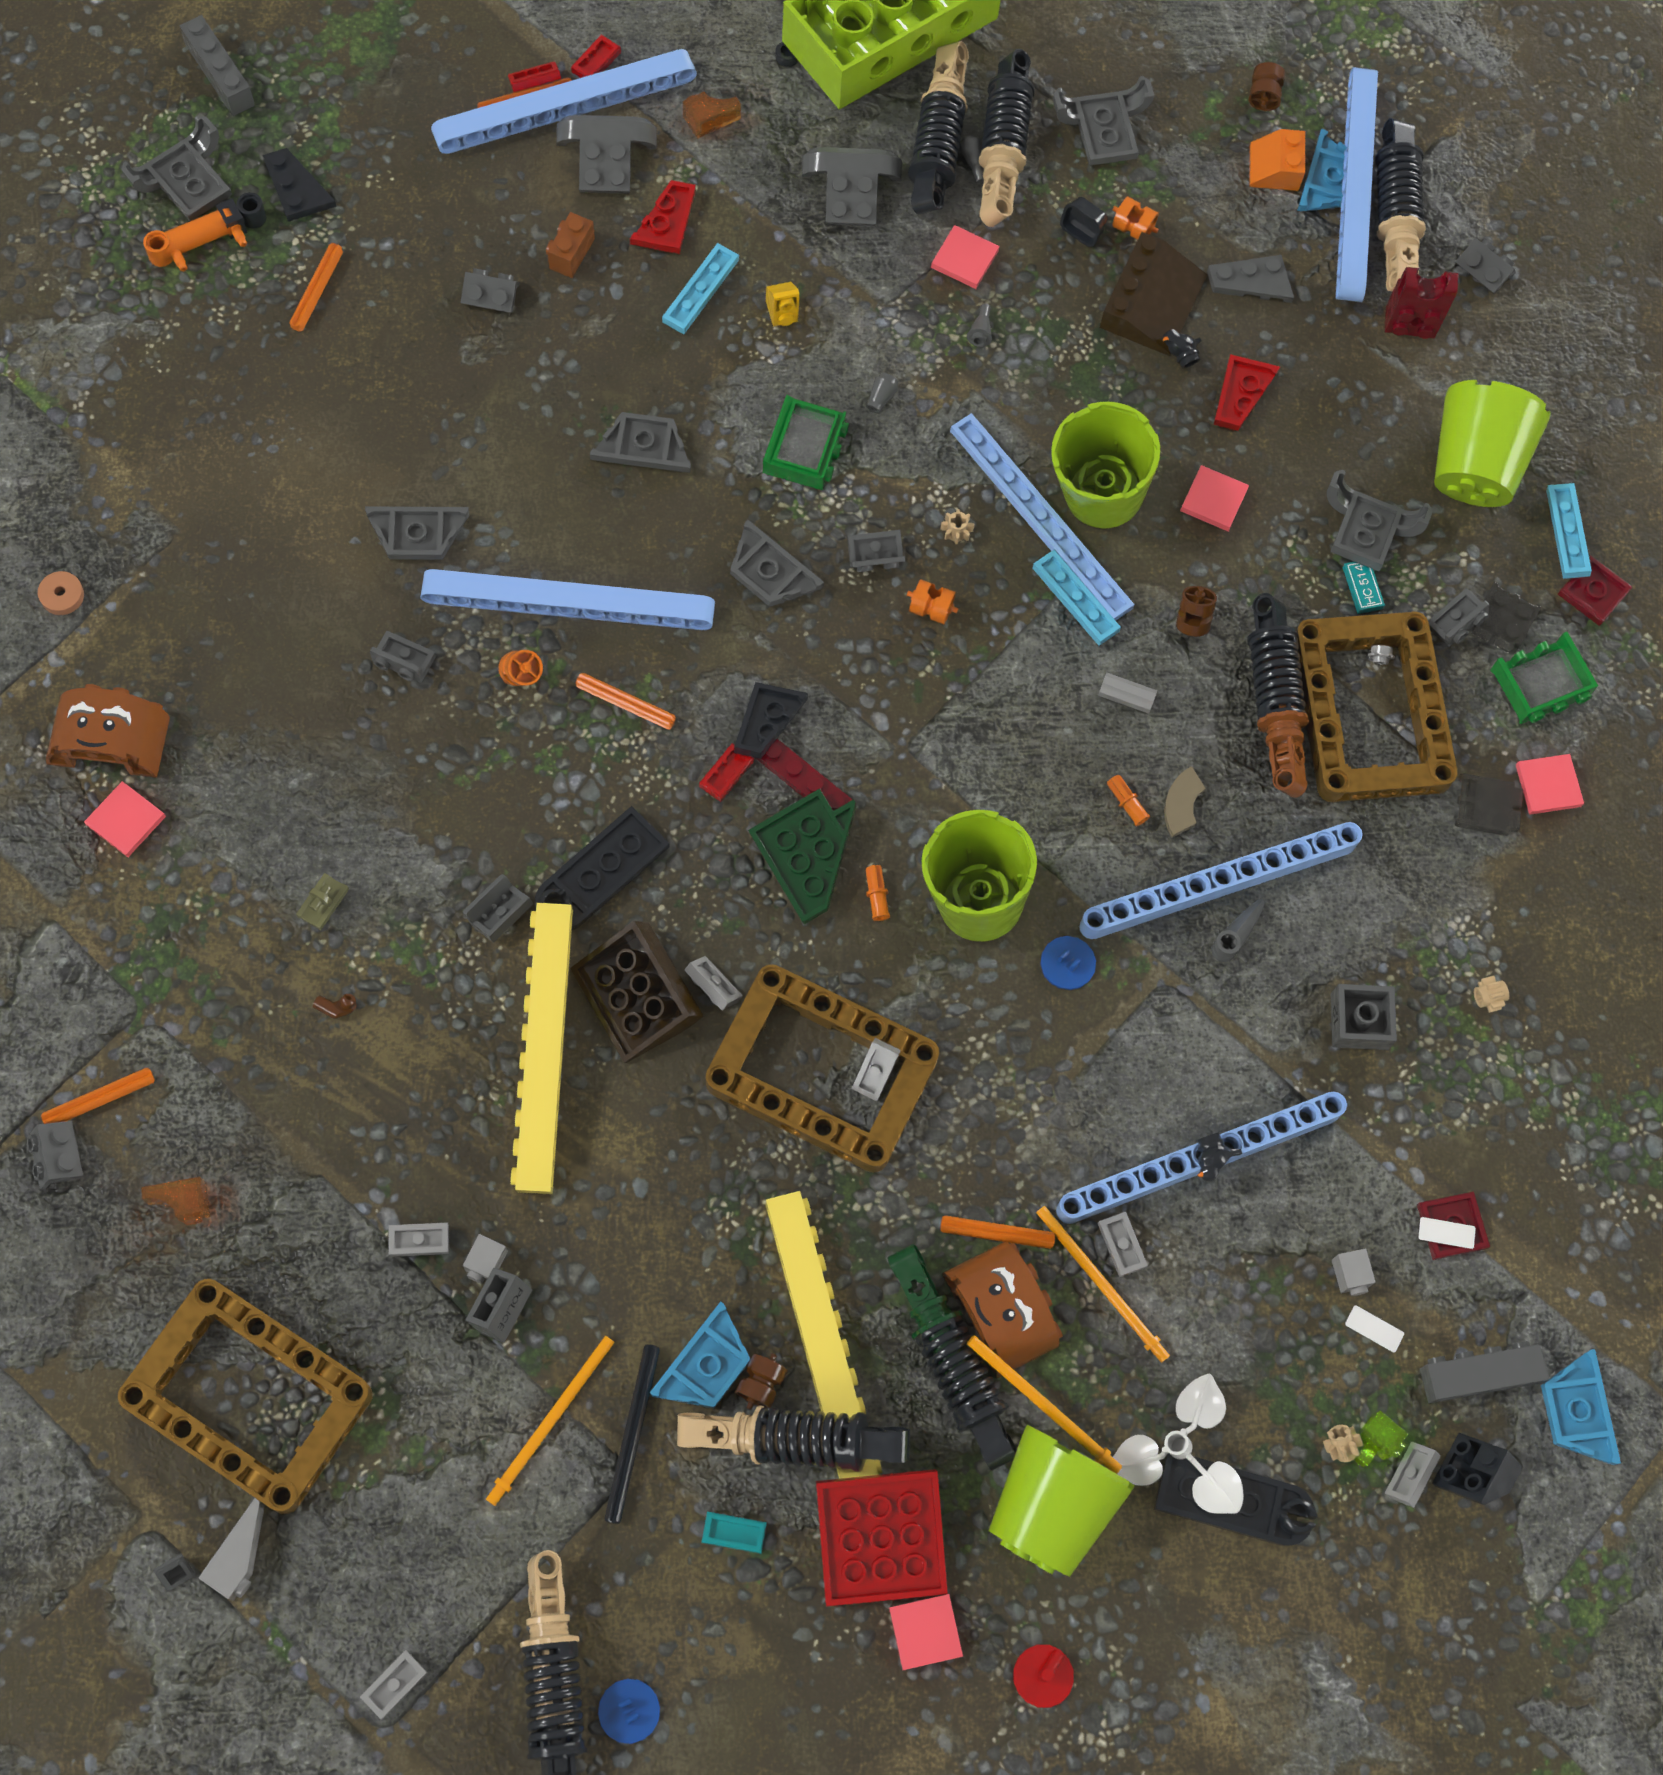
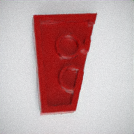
M671 180L655 202V207L650 214L646 215L642 220V225L638 231L634 232L630 237V244L680 254L696 192V185Z
M1230 354L1213 425L1239 431L1277 375L1280 366Z

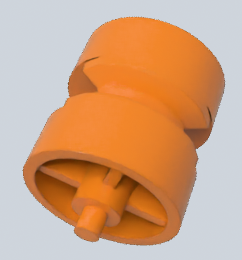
M1128 196L1119 208L1114 206L1112 211L1116 212L1112 227L1123 233L1130 231L1131 237L1137 240L1141 232L1150 235L1152 232L1157 233L1159 230L1155 227L1159 213L1147 206L1142 209L1139 202Z
M920 579L916 590L907 592V596L911 597L912 600L909 612L921 617L928 614L930 620L945 624L949 614L958 612L959 608L954 607L953 604L956 592L944 587L937 590L935 584Z
M530 650L508 652L501 658L499 663V674L502 680L511 686L532 685L540 679L543 672V664L540 657Z

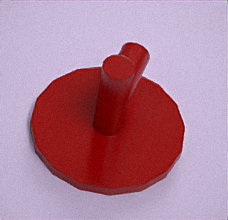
M1037 1644L1026 1649L1017 1658L1013 1669V1682L1018 1694L1026 1703L1037 1708H1051L1062 1703L1070 1694L1074 1683V1670L1069 1658L1060 1649L1051 1645Z

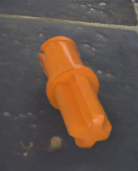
M1120 775L1112 777L1107 782L1108 787L1120 802L1119 807L1125 809L1136 827L1150 818V815L1138 801L1137 793L1133 794Z
M870 865L865 870L869 890L866 895L870 898L873 921H883L890 918L886 898L888 889H885L882 867L880 865Z

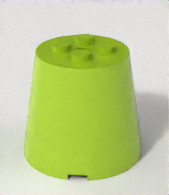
M1477 380L1455 383L1447 389L1445 395L1434 484L1440 492L1454 500L1481 507L1505 506L1513 500L1546 429L1551 413L1546 411V403L1529 391L1510 384L1492 381L1491 386L1477 385Z
M1117 402L1088 404L1087 408L1076 413L1072 412L1064 419L1058 427L1052 442V463L1067 505L1079 521L1091 527L1105 529L1120 526L1136 515L1146 496L1160 460L1158 435L1150 425L1149 420L1141 412Z
M970 810L949 817L936 827L928 843L925 844L922 854L923 877L944 922L955 934L971 941L997 939L1008 933L1016 925L1031 890L1037 870L1036 850L1029 834L1015 820L1011 821L994 811Z
M1026 1425L989 1532L1002 1539L1000 1545L1011 1550L1021 1558L1031 1561L1052 1575L1057 1570L1070 1577L1132 1492L1135 1485L1074 1449L1071 1451L1064 1447L1056 1439Z

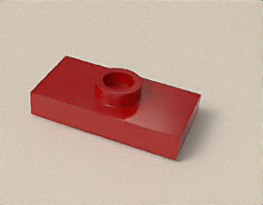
M601 34L571 66V72L579 78L603 72L621 53V47Z
M553 61L508 75V79L513 92L560 80L561 75L556 63Z
M733 743L699 783L701 789L722 802L754 762L753 757L734 753L735 744Z

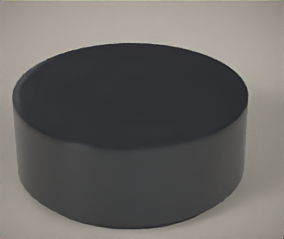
M783 42L777 45L775 58L780 65L791 67L798 63L797 58Z

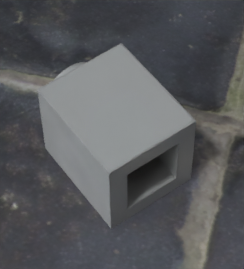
M479 1234L463 1264L465 1271L468 1272L467 1277L480 1284H483L484 1280L487 1281L492 1269L500 1268L508 1252L506 1246Z
M1366 1249L1338 1254L1332 1259L1341 1293L1350 1292L1351 1296L1365 1294L1368 1292V1288L1376 1283Z

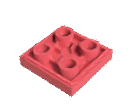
M954 225L932 261L931 268L976 289L997 255L999 246Z
M1201 465L1180 511L1229 531L1249 485Z
M1570 754L1517 762L1516 769L1529 815L1578 808L1584 805Z
M122 781L84 823L118 851L129 857L166 816L161 810Z
M949 1594L889 1608L902 1671L963 1657Z

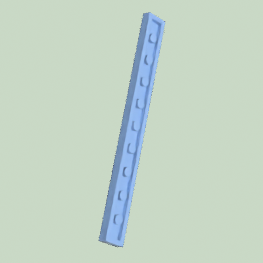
M971 413L952 425L950 432L1047 547L1051 551L1055 550L1114 620H1118L1131 611L1134 603L975 416Z

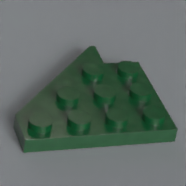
M820 788L748 830L803 924L828 911L857 807L853 799L833 811Z

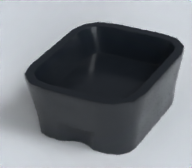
M1078 197L1065 206L1060 219V225L1065 232L1085 246L1094 247L1104 232V225L1107 223L1108 216L1085 198Z

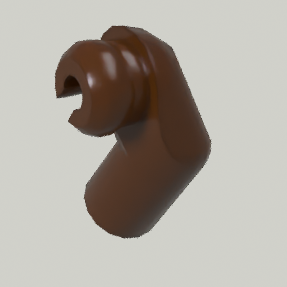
M344 994L340 1000L332 1002L319 995L313 1003V1008L331 1018L337 1019L351 1014L355 1010L356 998L351 994Z

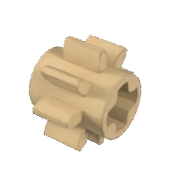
M959 509L952 514L947 512L945 521L941 522L940 530L946 531L944 539H950L955 544H958L963 539L968 541L969 532H973L974 524L968 523L970 514L965 515Z
M1495 976L1481 979V982H1478L1479 987L1474 988V997L1477 1005L1480 1008L1487 1006L1489 1013L1501 1010L1505 1006L1504 1001L1509 1000V990L1506 983L1502 980L1496 982Z
M1336 1425L1327 1432L1329 1439L1324 1440L1323 1444L1326 1452L1330 1453L1332 1460L1338 1459L1341 1462H1350L1360 1455L1357 1447L1363 1446L1360 1434H1356L1353 1426L1349 1428L1346 1425Z

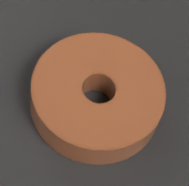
M59 571L49 574L41 581L38 587V598L48 612L55 615H66L80 607L84 599V589L76 576L69 572ZM65 591L63 595L57 596L58 592Z

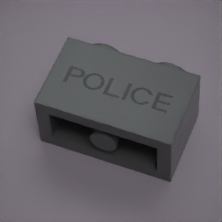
M493 1268L465 1321L481 1334L505 1343L532 1289L516 1275Z

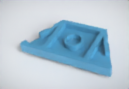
M1325 129L1320 131L1297 211L1341 207L1343 198L1344 151L1347 147L1341 142L1336 144L1327 137L1328 132Z
M721 1301L654 1386L650 1395L656 1398L714 1409L743 1372L751 1359L740 1340L725 1305Z
M1595 1349L1589 1350L1541 1385L1554 1445L1611 1465H1617L1621 1461Z

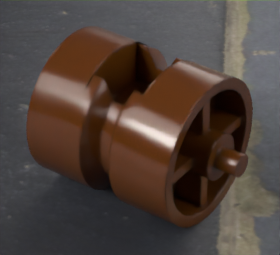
M1264 62L1254 68L1252 87L1249 94V103L1253 108L1262 111H1272L1280 106L1282 87L1285 80V70L1282 66L1272 62Z
M1202 586L1185 588L1182 592L1180 609L1176 620L1177 629L1183 634L1194 637L1208 634L1213 619L1212 614L1216 606V594Z
M771 1353L770 1358L758 1354L752 1355L747 1366V1372L750 1376L740 1381L735 1392L748 1402L747 1409L752 1410L753 1406L759 1405L764 1406V1408H771L776 1398L774 1385H781L788 1372L785 1367L775 1361L777 1355Z

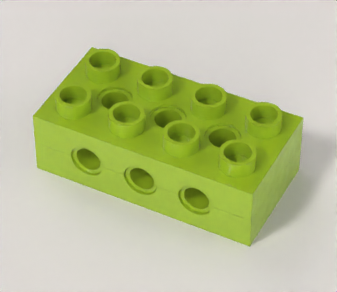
M786 0L783 2L782 42L840 110L934 56L939 47L956 43L998 19L1001 0Z

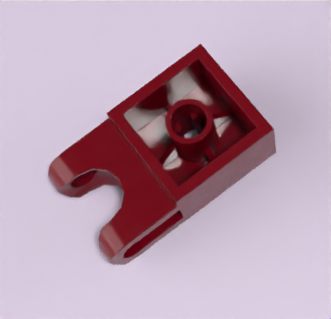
M1406 267L1386 305L1385 332L1398 336L1410 335L1418 336L1422 339H1435L1456 297L1458 273L1445 271L1438 278L1426 279L1418 274L1419 268Z

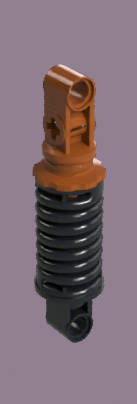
M1261 593L1254 599L1252 604L1256 631L1247 637V644L1251 650L1254 689L1256 690L1257 726L1259 731L1267 733L1265 740L1270 750L1269 759L1272 767L1273 785L1288 796L1296 798L1301 796L1307 789L1304 765L1305 755L1302 748L1304 733L1301 731V728L1309 723L1308 715L1304 710L1306 704L1302 700L1304 698V691L1302 690L1301 663L1299 662L1300 655L1298 653L1299 634L1295 628L1287 625L1285 605L1271 594ZM1292 779L1291 784L1287 786L1289 780Z

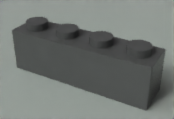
M200 15L179 25L186 47L231 115L235 116L255 106L250 86L203 16Z
M1529 1341L1512 1344V1349L1502 1351L1501 1346L1484 1349V1354L1474 1356L1473 1351L1456 1354V1359L1446 1361L1445 1356L1428 1359V1364L1420 1368L1428 1404L1540 1384L1550 1379L1541 1345L1530 1346Z

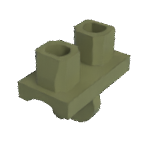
M324 873L316 886L310 890L309 896L296 913L297 917L322 930L349 891V887Z

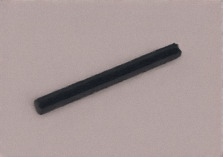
M647 1344L643 1349L605 1513V1521L608 1523L619 1524L621 1522L660 1353L659 1347Z

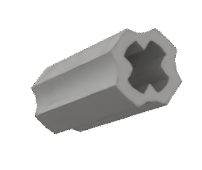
M1106 672L1098 696L1149 714L1157 690Z

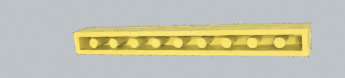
M537 903L536 911H531L530 928H535L534 939H529L528 956H533L532 967H527L526 984H531L530 995H525L524 1012H528V1024L523 1023L522 1041H526V1052L520 1053L519 1063L520 1069H524L523 1081H518L517 1098H522L521 1110L516 1109L515 1127H520L519 1139L514 1138L513 1156H518L517 1168L512 1167L511 1185H515V1190L520 1193L553 1194L573 917L572 906L568 904Z
M800 1191L767 1199L766 1209L820 1409L825 1415L829 1412H834L837 1418L841 1413H847L849 1419L858 1412L866 1414L862 1397H856L854 1386L858 1385L855 1370L854 1368L849 1369L846 1357L850 1356L846 1339L841 1340L838 1329L842 1328L841 1318L838 1310L833 1311L830 1300L834 1299L833 1289L830 1282L825 1283L822 1273L827 1271L823 1254L817 1255L815 1244L819 1243L818 1234L815 1226L810 1227L807 1216L811 1215L808 1199H802ZM866 1459L861 1472L842 1469L840 1466L836 1468L839 1479L872 1476L882 1473L880 1460Z

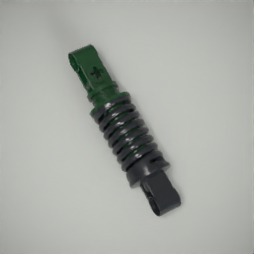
M914 1243L887 1257L889 1265L899 1280L913 1309L909 1315L911 1319L916 1320L915 1322L919 1328L913 1333L912 1338L916 1340L918 1346L924 1347L922 1355L924 1358L929 1359L927 1361L928 1367L934 1369L932 1375L934 1379L939 1380L937 1382L938 1388L944 1390L942 1393L943 1398L949 1400L947 1406L949 1410L954 1411L952 1417L957 1425L958 1433L972 1430L980 1446L981 1454L991 1471L1014 1460L1017 1451L1016 1446L999 1417L1009 1406L1004 1400L998 1399L997 1396L1000 1392L998 1388L994 1387L984 1391L994 1383V1379L992 1376L983 1378L989 1372L987 1366L977 1367L984 1362V1359L980 1355L972 1357L976 1352L971 1347H967V1342L972 1335L968 1334L962 1337V1335L969 1332V1328L963 1318V1312H951L947 1305L949 1301L947 1296L939 1295L926 1268L924 1259ZM917 1282L925 1284V1287L922 1289V1295L914 1292L918 1288Z

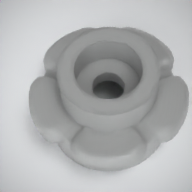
M1371 646V653L1368 654L1369 658L1373 659L1372 663L1378 665H1388L1389 660L1395 658L1392 655L1393 648L1390 646Z

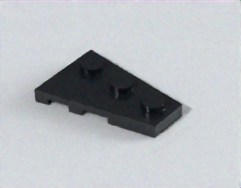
M287 148L263 155L265 165L288 222L337 207L335 200Z
M755 682L734 746V753L761 759L808 700V693Z

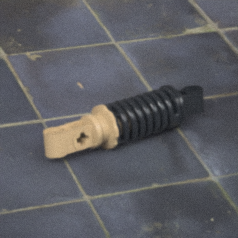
M962 41L937 49L933 79L930 83L929 91L921 97L922 104L916 141L908 171V176L914 183L911 205L914 212L918 215L942 209L944 207L945 190L955 183V168L957 166L956 161L961 142L963 120L968 107L966 98L963 96V84L969 53L965 43Z
M1022 49L1014 50L999 62L998 75L993 77L988 84L989 95L979 164L984 168L980 218L989 227H994L1012 214L1013 200L1016 192L1015 184L1018 181V174L1023 171L1026 165L1028 127L1035 87L1028 79L1031 65L1030 57Z
M1389 118L1382 130L1383 148L1377 152L1375 164L1377 166L1378 185L1377 236L1379 240L1384 242V251L1386 253V289L1393 292L1398 279L1401 278L1406 267L1419 268L1418 250L1420 248V239L1424 236V231L1426 230V225L1424 223L1422 162L1424 155L1422 149L1415 145V125Z
M759 1405L756 1407L753 1415L737 1412L734 1417L705 1415L693 1412L678 1414L677 1446L686 1448L732 1449L734 1455L750 1453L751 1460L755 1464L772 1461L774 1464H781L783 1462L786 1465H792L795 1463L797 1466L805 1464L811 1467L818 1465L819 1467L829 1466L830 1468H838L840 1466L842 1469L861 1472L866 1459L892 1463L908 1462L910 1429L905 1427L868 1426L866 1414L863 1412H858L849 1419L847 1413H841L837 1418L834 1412H829L827 1415L822 1411L816 1412L815 1415L812 1411H805L803 1414L801 1410H794L792 1413L790 1409H784L781 1412L778 1408H764V1406ZM717 1427L720 1432L724 1433V1436L721 1437V1433L716 1432Z
M550 1550L534 1555L529 1560L527 1566L529 1580L528 1603L531 1618L526 1619V1624L530 1627V1639L520 1643L522 1652L526 1654L523 1666L529 1669L524 1674V1680L529 1683L525 1687V1693L531 1695L525 1701L526 1706L531 1708L527 1711L526 1717L529 1720H533L527 1725V1730L531 1732L528 1736L529 1754H527V1759L541 1761L542 1775H576L575 1756L588 1752L585 1740L581 1738V1735H578L584 1731V1726L581 1723H574L583 1719L582 1711L573 1710L582 1706L580 1698H573V1696L581 1694V1687L572 1685L580 1682L581 1678L578 1673H571V1671L578 1670L580 1664L578 1661H570V1659H574L579 1655V1637L570 1635L568 1632L567 1623L570 1622V1615L565 1614L564 1610L565 1591L562 1582V1563L558 1554ZM541 1558L548 1560L551 1569L548 1575L543 1574L538 1568ZM543 1597H551V1599H542V1598H543Z

